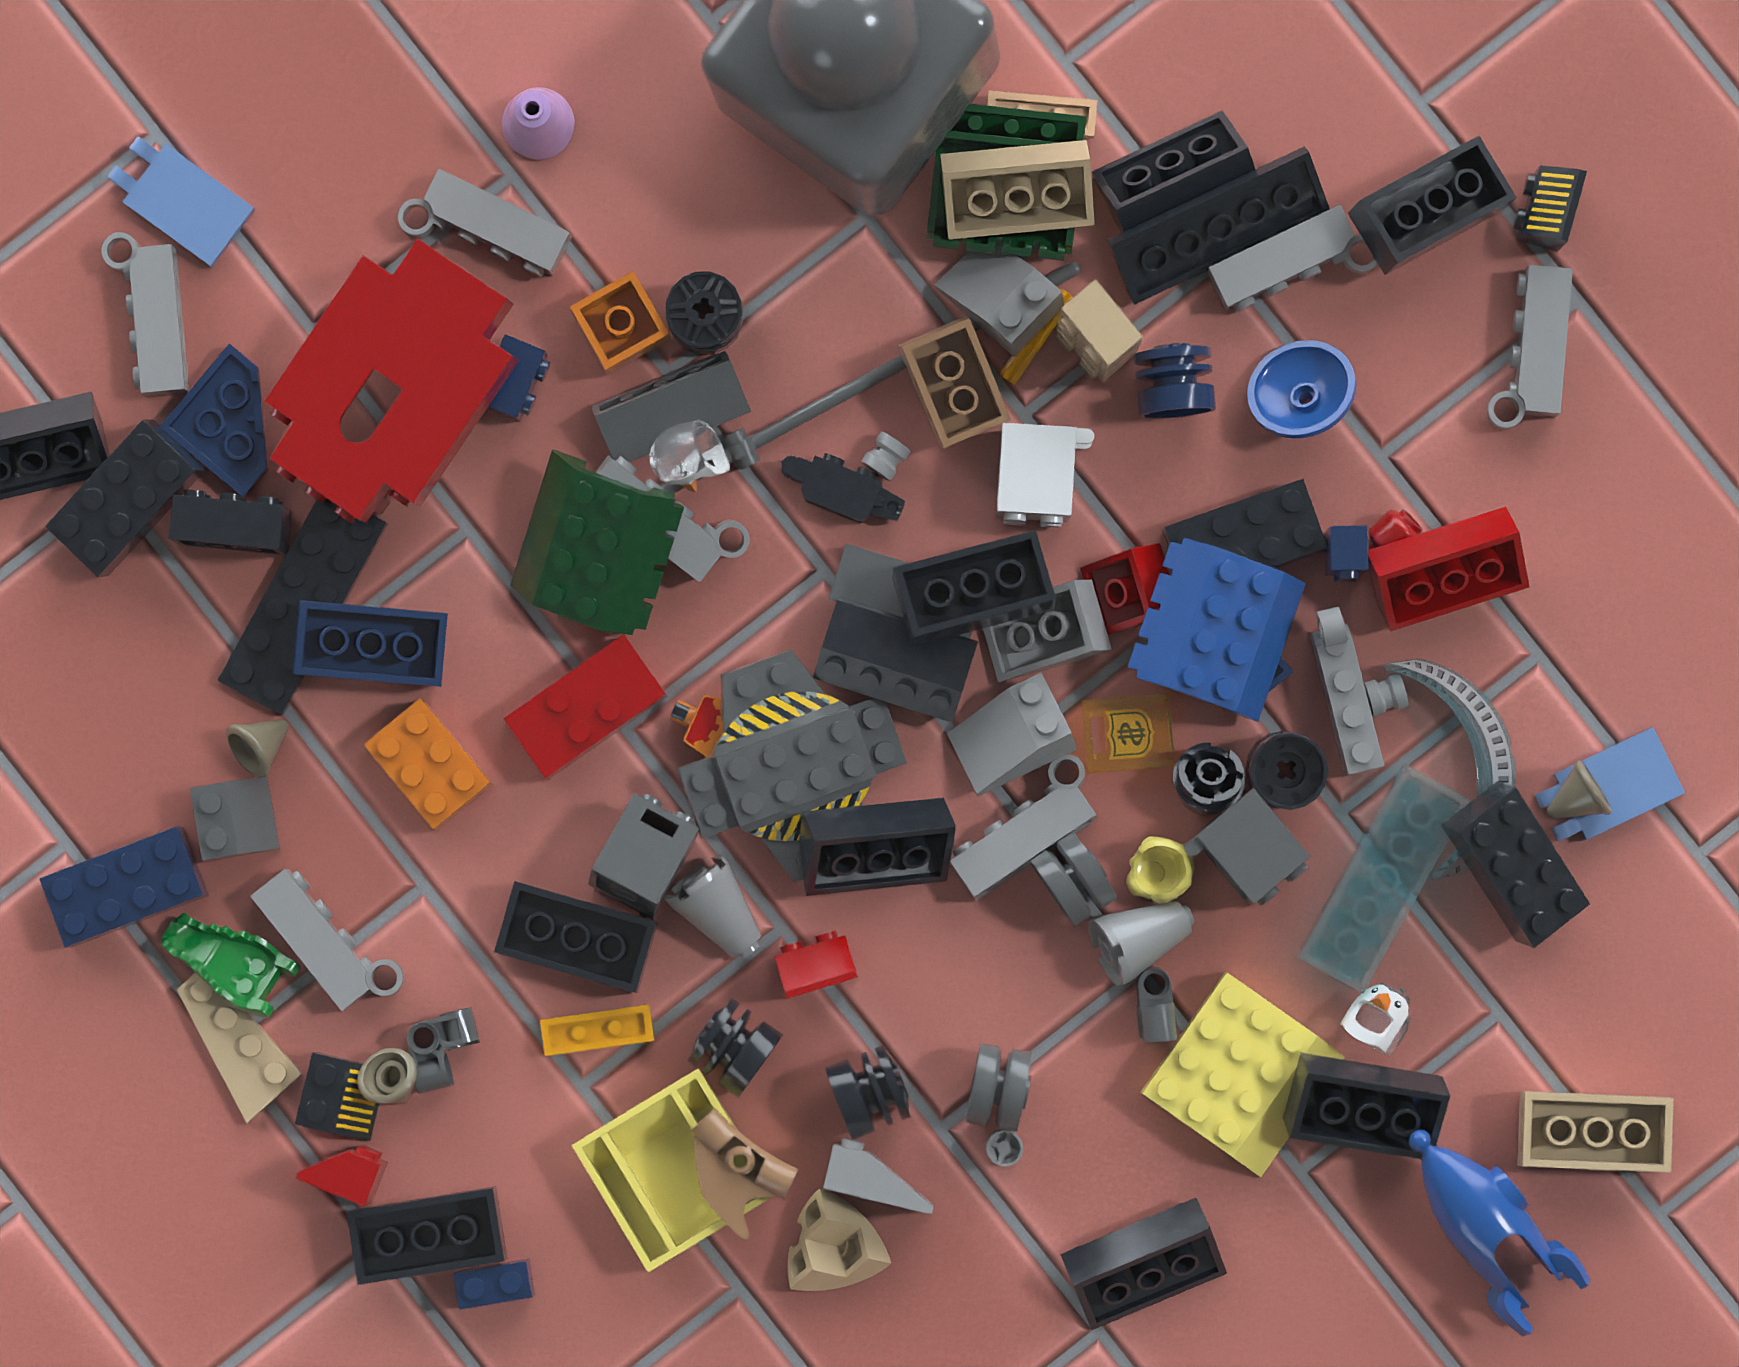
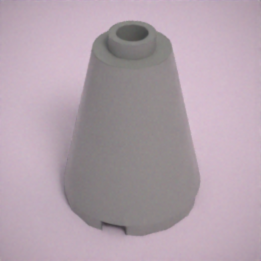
M722 854L711 858L715 863L714 865L706 869L703 864H700L671 888L674 895H665L664 898L670 907L731 957L740 955L741 958H745L759 947L757 940L761 937V934L728 861Z
M1173 901L1097 916L1088 922V932L1093 948L1099 946L1103 956L1098 959L1101 967L1115 985L1122 986L1128 984L1192 933L1191 926L1195 922L1187 905L1181 906L1179 902Z

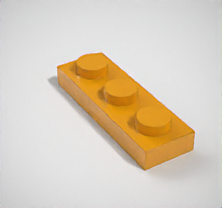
M650 1004L540 1020L545 1056L655 1041Z

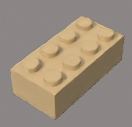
M1087 140L940 154L948 239L1095 225L1091 163Z
M1096 280L1061 307L1056 325L1058 334L1055 336L1068 352L1074 349L1081 357L1079 365L1091 380L1097 377L1101 383L1134 358L1143 339V336Z
M1520 1091L1517 1165L1671 1172L1673 1098Z

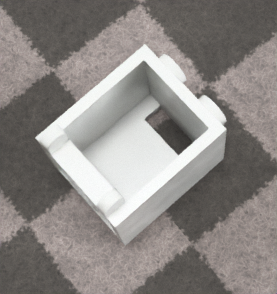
M1003 423L1000 443L996 518H1003V524L1025 525L1026 519L1040 520L1041 527L1061 528L1063 522H1069L1072 512L1075 449H1089L1094 440L1093 431L1066 426Z

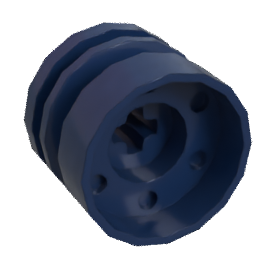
M1173 343L1155 346L1153 349L1136 353L1134 355L1135 365L1152 367L1137 371L1136 379L1153 382V387L1137 393L1139 416L1150 419L1174 418L1215 411L1214 385L1197 383V377L1207 375L1213 371L1212 365L1195 364V362L1209 359L1211 357V348L1208 346L1190 345L1188 343Z

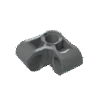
M1150 966L1138 975L1136 982L1139 1036L1144 1042L1177 1040L1176 1012L1170 977L1161 968ZM1153 973L1161 975L1164 981L1163 988L1155 994L1148 993L1144 988L1145 978Z
M472 1007L420 1021L409 1029L407 1044L410 1055L416 1064L417 1075L415 1085L418 1094L454 1085L449 1059L445 1050L448 1049L449 1051L480 1043ZM426 1027L433 1032L434 1042L430 1047L421 1048L415 1044L414 1033L418 1028Z

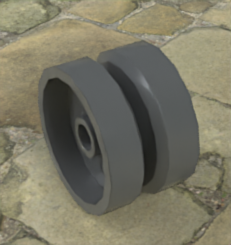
M1072 832L1057 842V850L1066 863L1064 866H1061L1055 856L1048 851H1044L1030 862L1073 926L1076 927L1090 917V908L1082 894L1086 892L1091 901L1100 908H1104L1118 897L1106 879L1108 876L1098 860Z
M980 1043L966 1123L984 1126L989 1121L992 1105L995 1104L998 1105L996 1117L998 1128L1017 1132L1022 1109L1026 1107L1031 1076L1028 1074L1031 1052L1013 1049L1008 1054L1004 1071L999 1070L1001 1059L999 1046Z

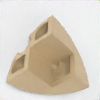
M820 1188L811 1196L797 1220V1223L802 1226L798 1245L789 1247L788 1280L790 1289L799 1291L837 1289L868 1279L892 1264L882 1239L871 1223L854 1206L836 1194Z

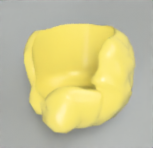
M1147 837L1129 861L1131 871L1127 875L1126 884L1133 896L1144 897L1148 900L1152 899L1158 904L1168 903L1178 898L1179 895L1183 894L1191 886L1195 870L1193 856L1187 855L1184 845L1160 837Z

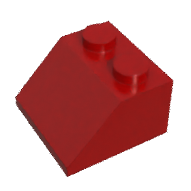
M1160 543L1132 548L1080 567L1083 580H1092L1107 635L1142 626L1148 608L1159 611L1161 605L1150 600L1159 574L1169 575L1168 569L1163 567L1165 559Z
M835 930L815 936L817 944L803 948L802 942L799 941L780 947L782 954L775 956L787 999L858 978L846 935L838 937Z
M362 1145L358 1146L357 1149L347 1150L298 1171L295 1179L366 1206L371 1204L388 1161L380 1159L382 1152Z

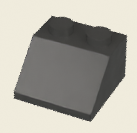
M268 777L227 781L190 788L202 861L209 862L280 849Z

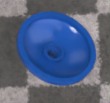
M1303 340L1283 345L1261 360L1250 377L1247 397L1254 418L1264 429L1284 438H1307L1327 431L1347 414L1356 395L1357 382L1350 361L1339 349L1324 342ZM1306 400H1312L1307 404H1302Z

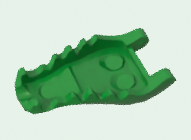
M182 913L171 921L162 936L163 949L186 963L220 997L236 1008L260 1017L269 1018L274 1011V1007L267 1003L265 999L281 974L295 977L301 968L300 964L283 955L259 936L251 935L246 931L235 932L227 926L221 927L216 924L208 926L191 918L186 913Z

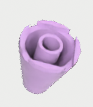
M530 88L518 93L506 106L502 118L503 134L510 147L521 156L534 160H545L555 157L566 149L572 138L575 125L574 115L568 102L557 92L546 88Z

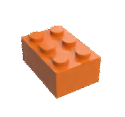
M419 698L363 744L432 829L436 831L494 785L422 698Z

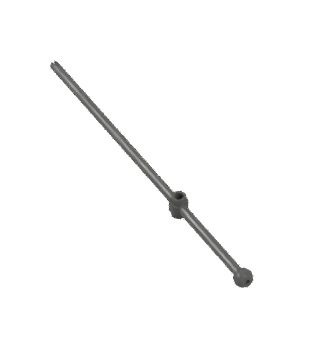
M1070 263L1045 277L1057 287L1080 273L1081 267L1078 263ZM970 319L974 330L976 331L980 329V327ZM899 355L749 437L743 428L724 437L728 445L724 452L729 460V464L736 461L742 470L760 460L755 451L756 449L906 369L902 356ZM713 460L701 464L697 472L706 466L713 470L715 467ZM665 482L659 485L666 492L672 494L684 489L681 485H670Z

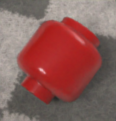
M1402 509L1400 512L1389 510L1369 528L1368 535L1372 544L1368 548L1370 550L1420 534L1423 529L1406 510Z

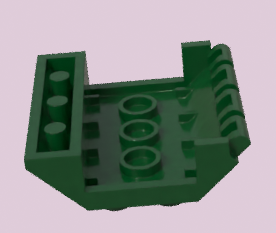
M969 104L964 110V114L952 130L946 134L945 139L936 150L926 239H933V247L958 250L959 242L966 243V251L995 254V246L1002 247L1003 255L1031 257L1032 250L1039 251L1038 258L1064 261V254H1072L1075 227L948 239L940 154L1082 141L1085 135L1086 116Z
M553 449L510 586L532 605L599 631L633 635L634 629L646 630L653 605L645 602L644 598L656 599L664 571L654 566L655 564L666 566L675 538L665 534V531L677 532L684 506L675 503V495L656 487L647 492L587 470L585 469L587 461Z

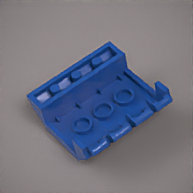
M1187 538L1183 539L1182 545L1170 542L1163 567L1173 571L1171 576L1159 574L1150 601L1161 606L1159 611L1151 608L1147 609L1138 636L1149 641L1147 646L1139 643L1135 644L1128 668L1138 671L1137 679L1156 686L1167 687L1222 707L1225 711L1258 722L1306 583L1283 571L1218 547Z

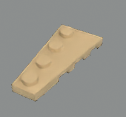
M196 973L177 989L246 1123H249L303 1073L249 1013L236 1008L220 997Z

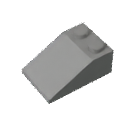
M995 246V254L968 251L935 284V288L1013 357L1064 306L1062 291L1036 268L1018 256L1003 255L1002 247Z
M1072 580L1053 587L1056 596L1054 610L983 629L998 682L1073 663L1112 650L1092 580Z
M1042 673L1006 689L947 733L977 796L1077 750L1072 732Z
M844 1137L842 1144L834 1142L824 1189L932 1214L933 1204L871 1151L864 1150V1142Z

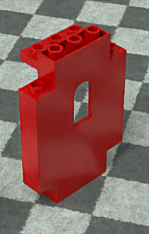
M418 238L393 275L362 255L264 401L273 407L270 413L273 417L287 426L293 421V424L269 458L278 464L275 471L292 483L296 478L306 483L308 486L305 492L321 503L326 498L338 505L334 512L351 523L356 518L367 523L374 511L383 514L390 504L383 497L390 488L392 490L389 496L407 507L412 502L421 507L519 362L514 356L490 341L514 303ZM376 370L401 387L402 391L369 439L361 443L350 442L341 432L340 424L342 417L373 371Z

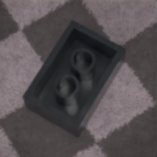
M184 489L183 495H173L169 539L178 545L286 555L289 547L292 512L278 498L257 496L256 502H247V499L242 498V495L220 493V499L211 498V495H207L205 491Z

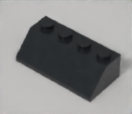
M1222 110L1094 170L1092 175L1116 225L1122 233L1255 170V166L1248 146Z
M92 391L0 413V500L88 480L110 456L102 419Z
M838 597L813 678L952 723L978 641L957 635L912 647L903 617Z
M934 798L804 811L799 843L806 895L947 881L956 825L945 799Z
M1197 1198L1180 1203L1170 1209L1144 1218L1139 1222L1060 1254L1091 1330L1227 1274L1213 1233Z

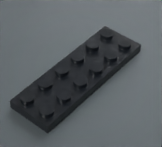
M1304 146L1107 239L1128 295L1135 305L1207 271L1210 266L1330 210L1311 155Z
M328 498L323 503L318 500L314 503L218 678V681L281 715H284L305 675L292 673L298 600L345 604L388 525L387 522L374 515H371L367 523L357 518L351 523L334 512L338 505Z

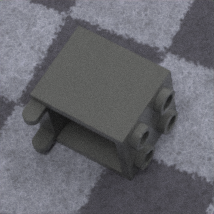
M1254 788L1246 792L1234 805L1227 808L1184 844L1185 852L1189 856H1195L1203 850L1248 905L1255 904L1256 902L1260 906L1266 904L1280 892L1276 885L1283 879H1286L1288 882L1296 879L1308 868L1304 862L1311 857Z
M634 793L594 863L588 885L593 887L595 892L599 894L604 893L638 911L639 915L643 918L649 917L653 920L665 895L668 893L693 848L699 828L694 825L695 821L688 815L678 811L672 814L661 808L663 804L658 799L648 794H643L641 797Z

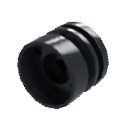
M711 271L693 272L682 277L671 288L666 300V319L674 339L684 349L698 355H710L728 349L738 338L743 326V307L735 286L724 276ZM703 303H709L710 310L714 311L713 314L708 313L705 319H700L695 308H701Z
M1282 730L1268 733L1254 744L1247 756L1245 772L1248 785L1251 789L1254 788L1266 803L1276 808L1293 810L1305 807L1318 798L1326 786L1328 767L1325 755L1317 743L1302 734ZM1291 761L1292 765L1289 769L1293 774L1290 777L1282 775L1278 778L1277 774L1280 771L1279 767L1276 766L1278 762L1288 763Z
M732 998L726 1006L714 1013L700 1032L687 1062L695 1067L704 1054L708 1055L711 1059L702 1072L708 1075L719 1064L722 1065L725 1070L720 1078L719 1085L739 1098L783 1034L765 1021L761 1022L752 1032L747 1030L745 1027L752 1012L747 1009L738 1022H736L731 1016L740 1003Z
M883 1045L875 1048L880 1064L872 1067L867 1053H861L863 1071L856 1073L848 1059L825 1067L852 1140L875 1132L873 1114L880 1112L887 1125H893L894 1123L888 1109L893 1106H897L902 1121L911 1118L908 1092L896 1062L888 1055Z

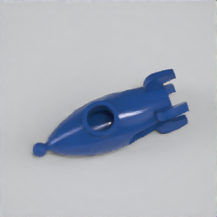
M1417 1130L1413 1132L1409 1138V1144L1413 1150L1421 1151L1422 1153L1421 1169L1434 1216L1447 1238L1462 1257L1490 1285L1487 1293V1302L1490 1308L1521 1336L1529 1335L1534 1328L1528 1322L1521 1309L1530 1306L1497 1265L1494 1259L1497 1245L1507 1236L1517 1234L1551 1275H1554L1557 1280L1561 1281L1564 1274L1567 1279L1571 1278L1580 1289L1587 1287L1590 1282L1586 1269L1572 1251L1566 1249L1560 1242L1545 1240L1538 1226L1525 1210L1529 1203L1497 1165L1488 1170L1460 1153L1447 1148L1432 1146L1430 1144V1136L1426 1131Z

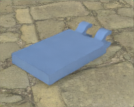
M137 137L129 148L148 162L150 166L138 181L118 166L114 167L108 178L129 193L123 201L125 205L210 267H213L255 211L254 207L169 145L165 144L161 151L158 152L143 139Z
M1654 727L1582 760L1609 802L1612 809L1610 815L1576 816L1550 829L1556 841H1561L1579 831L1585 841L1684 794L1685 791ZM1574 765L1553 774L1557 785L1534 795L1540 808H1545L1551 804Z

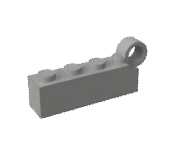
M438 169L423 200L410 199L398 211L399 225L410 237L422 238L429 235L434 227L444 230L445 226L448 225L459 231L457 236L473 245H477L478 241H481L491 246L489 252L506 261H509L512 256L524 262L523 269L539 277H542L544 272L553 276L572 238L569 231L441 169ZM413 208H423L428 212V222L420 229H411L405 223L407 213Z
M1338 205L1210 266L1206 273L1224 310L1228 311L1234 308L1236 313L1256 304L1254 298L1265 292L1271 297L1288 289L1287 282L1300 276L1301 280L1305 281L1322 272L1320 266L1330 261H1333L1335 266L1344 262L1345 266L1356 274L1369 273L1378 263L1374 257L1373 261L1365 266L1357 265L1353 262L1350 256L1351 247L1356 244L1366 245L1361 235L1355 236L1341 205Z
M123 232L113 233L104 240L101 253L104 261L111 268L124 272L125 280L131 281L132 294L126 295L128 316H134L135 330L129 333L132 353L137 352L138 367H133L135 389L140 388L141 394L145 397L188 393L189 381L177 251L172 244L140 247L130 235ZM119 241H127L132 246L131 257L123 263L113 262L110 256L112 246Z
M1528 265L1524 270V274H1518L1516 295L1522 296L1521 310H1515L1513 331L1519 332L1518 346H1512L1510 367L1516 368L1515 382H1509L1508 391L1496 394L1486 406L1487 420L1497 429L1508 430L1515 427L1524 415L1556 418L1561 413L1572 268ZM1506 399L1515 405L1517 414L1513 421L1503 422L1495 416L1494 405L1498 400Z
M608 455L595 472L646 492L654 487L664 490L650 478L643 483L633 474L637 468L622 456H619L615 461ZM677 500L676 503L684 506V511L677 532L665 531V534L675 538L669 559L694 579L701 582L721 555L727 558H736L746 552L749 547L750 536L747 529L741 523L729 519L719 522L714 528L706 522L701 528L691 520L695 513ZM729 527L739 529L742 535L740 545L733 550H725L719 544L721 532Z
M1339 607L1316 612L1319 631L1313 632L1309 636L1344 776L1381 768L1384 766L1348 624L1344 625Z
M1066 754L1052 761L1048 769L1051 785L1044 790L1045 797L1036 803L1028 800L1014 810L1016 815L1005 824L1002 820L995 822L983 832L986 837L975 844L968 841L953 852L955 858L950 860V863L976 901L1030 866V861L1044 851L1050 852L1055 849L1057 842L1072 832L1077 834L1097 820L1096 813L1079 790L1085 782L1086 773L1084 765L1078 757ZM1063 763L1076 765L1079 769L1078 779L1069 785L1059 783L1055 778V771L1059 765Z
M283 869L250 896L341 1011L348 1010L370 991L380 996H391L402 988L405 981L402 967L397 962L389 959H381L374 963L367 956L360 959L352 949L356 945L354 939L344 928H341L339 931L329 920L334 916L321 899L316 902L307 892L311 886L298 870L292 874L289 869ZM383 965L391 966L397 974L396 984L389 990H381L374 982L375 971Z

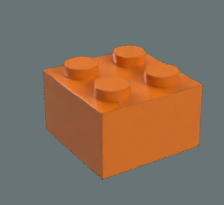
M634 271L629 272L570 306L574 317L608 375L671 340L667 328Z

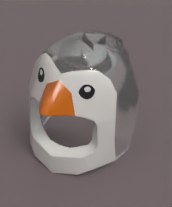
M700 419L677 424L665 430L656 439L649 454L650 466L656 476H659L667 484L681 485L693 492H697L698 478L714 477L730 470L729 460L725 455L718 436L709 424ZM713 460L715 467L710 465L707 461Z
M1383 983L1371 986L1356 998L1342 1019L1340 1026L1356 1040L1389 1057L1399 1046L1408 1031L1412 1017L1409 1005L1410 998L1402 988H1395Z

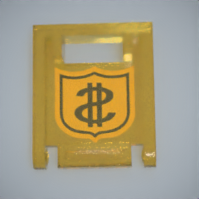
M1169 693L1081 700L1087 774L1174 767V759L1159 760V753L1174 752L1170 708L1155 709L1156 702L1165 703L1169 701ZM1092 718H1104L1107 753L1093 754Z

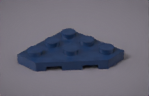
M229 343L160 426L177 443L245 498L268 471L259 368Z

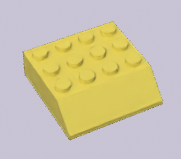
M1224 972L1140 1093L1259 1177H1262L1289 1138L1283 1115L1300 1054L1307 1053L1337 1059H1344L1345 1057L1316 1034L1235 977Z
M699 1068L572 1145L647 1272L652 1271L727 1225L702 1195L696 1168L694 1134L691 1130L714 1109L735 1128L736 1126ZM737 1154L734 1157V1164L737 1167H745L747 1158L742 1154ZM771 1197L755 1198L748 1201L743 1208V1214Z

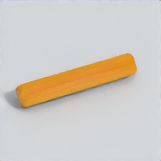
M1059 288L1062 291L1065 305L1074 297L1067 291ZM1060 311L1015 357L1011 355L1000 371V376L1005 381L1013 385L1018 382L1055 329Z

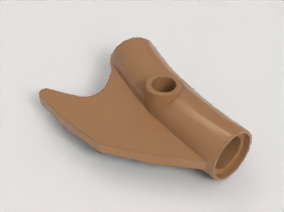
M714 1109L691 1130L694 1134L696 1168L702 1195L717 1215L742 1239H747L749 1231L743 1214L745 1204L755 1198L780 1197L784 1199L798 1169L757 1146ZM742 1154L747 1158L745 1167H737L734 1164L735 1155Z

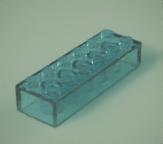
M1407 764L1401 766L1295 958L1357 993L1363 994L1449 840L1441 825L1469 804L1471 800Z

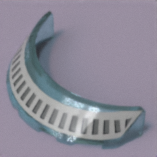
M1420 658L1387 663L1383 666L1384 673L1395 671L1427 686L1453 710L1463 725L1474 752L1477 767V796L1497 781L1516 787V763L1511 753L1512 743L1508 731L1495 707L1473 683L1443 665ZM1455 849L1451 856L1437 870L1427 873L1428 879L1434 880L1463 874L1469 868L1457 849Z

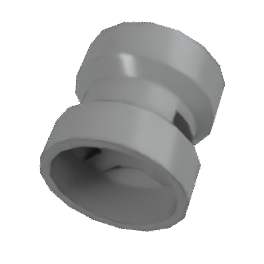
M881 431L875 440L877 449L874 448L872 451L867 452L861 462L880 477L891 482L897 473V465L899 462L905 461L911 451L898 440Z
M1399 673L1388 675L1384 681L1370 680L1364 682L1372 717L1383 715L1387 709L1394 708L1400 710L1409 707L1405 686Z
M1000 1129L989 1136L986 1143V1151L993 1163L998 1166L1007 1167L1019 1161L1023 1153V1144L1015 1132Z

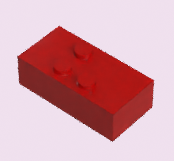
M1506 506L1368 550V562L1377 604L1390 632L1530 588L1520 533Z
M623 634L503 719L544 778L549 780L668 696Z

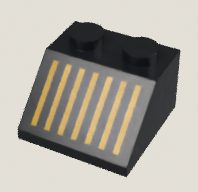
M1540 165L1536 169L1535 174L1528 173L1522 193L1528 195L1525 209H1518L1513 224V229L1519 230L1516 241L1558 252L1568 242L1587 171Z
M312 1052L295 1125L371 1141L380 1104L372 1103L365 1099L358 1088V1073L364 1063L325 1053Z

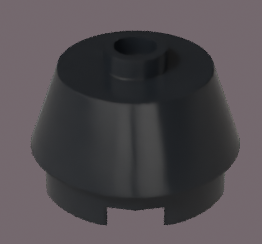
M1209 742L1200 743L1189 748L1177 760L1173 769V783L1181 802L1187 809L1199 815H1214L1234 805L1242 796L1245 789L1244 768L1241 760L1232 750L1229 749V752L1221 748L1211 746Z

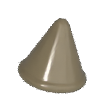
M282 719L243 725L232 724L226 731L227 742L233 755L244 769L256 777H266L270 773L271 765L288 731L289 724L286 720Z
M1576 761L1572 771L1549 805L1547 813L1551 818H1564L1598 814L1610 815L1612 809L1582 761Z
M387 1048L374 1053L364 1062L358 1073L357 1082L360 1093L372 1103H407L411 1098L412 1087L417 1075L415 1061L409 1053L397 1048Z

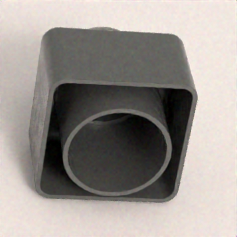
M741 0L704 50L702 70L719 109L726 116L862 213L881 215L890 211L896 205L943 142L946 134L952 130L964 114L966 107L972 103L996 71L1000 61V51L992 12L981 0Z

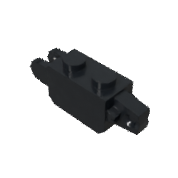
M824 453L823 458L815 455L812 462L801 457L796 458V456L792 455L787 456L781 461V473L787 476V479L791 478L792 481L802 484V495L805 502L859 524L868 521L870 516L897 522L901 516L905 501L884 489L883 483L877 481L879 475L873 471L858 467L857 472L843 467L844 460L828 453Z

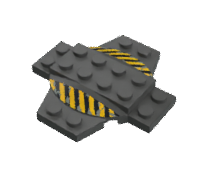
M786 650L721 674V721H723V733L718 742H715L711 756L679 767L677 772L695 824L699 828L700 838L704 839L737 826L745 832L760 837L791 880L797 882L803 879L799 843L803 812L862 806V800L869 790L873 777H876V774L906 764L907 761L886 701L869 697L847 705L834 697L826 695L794 652Z

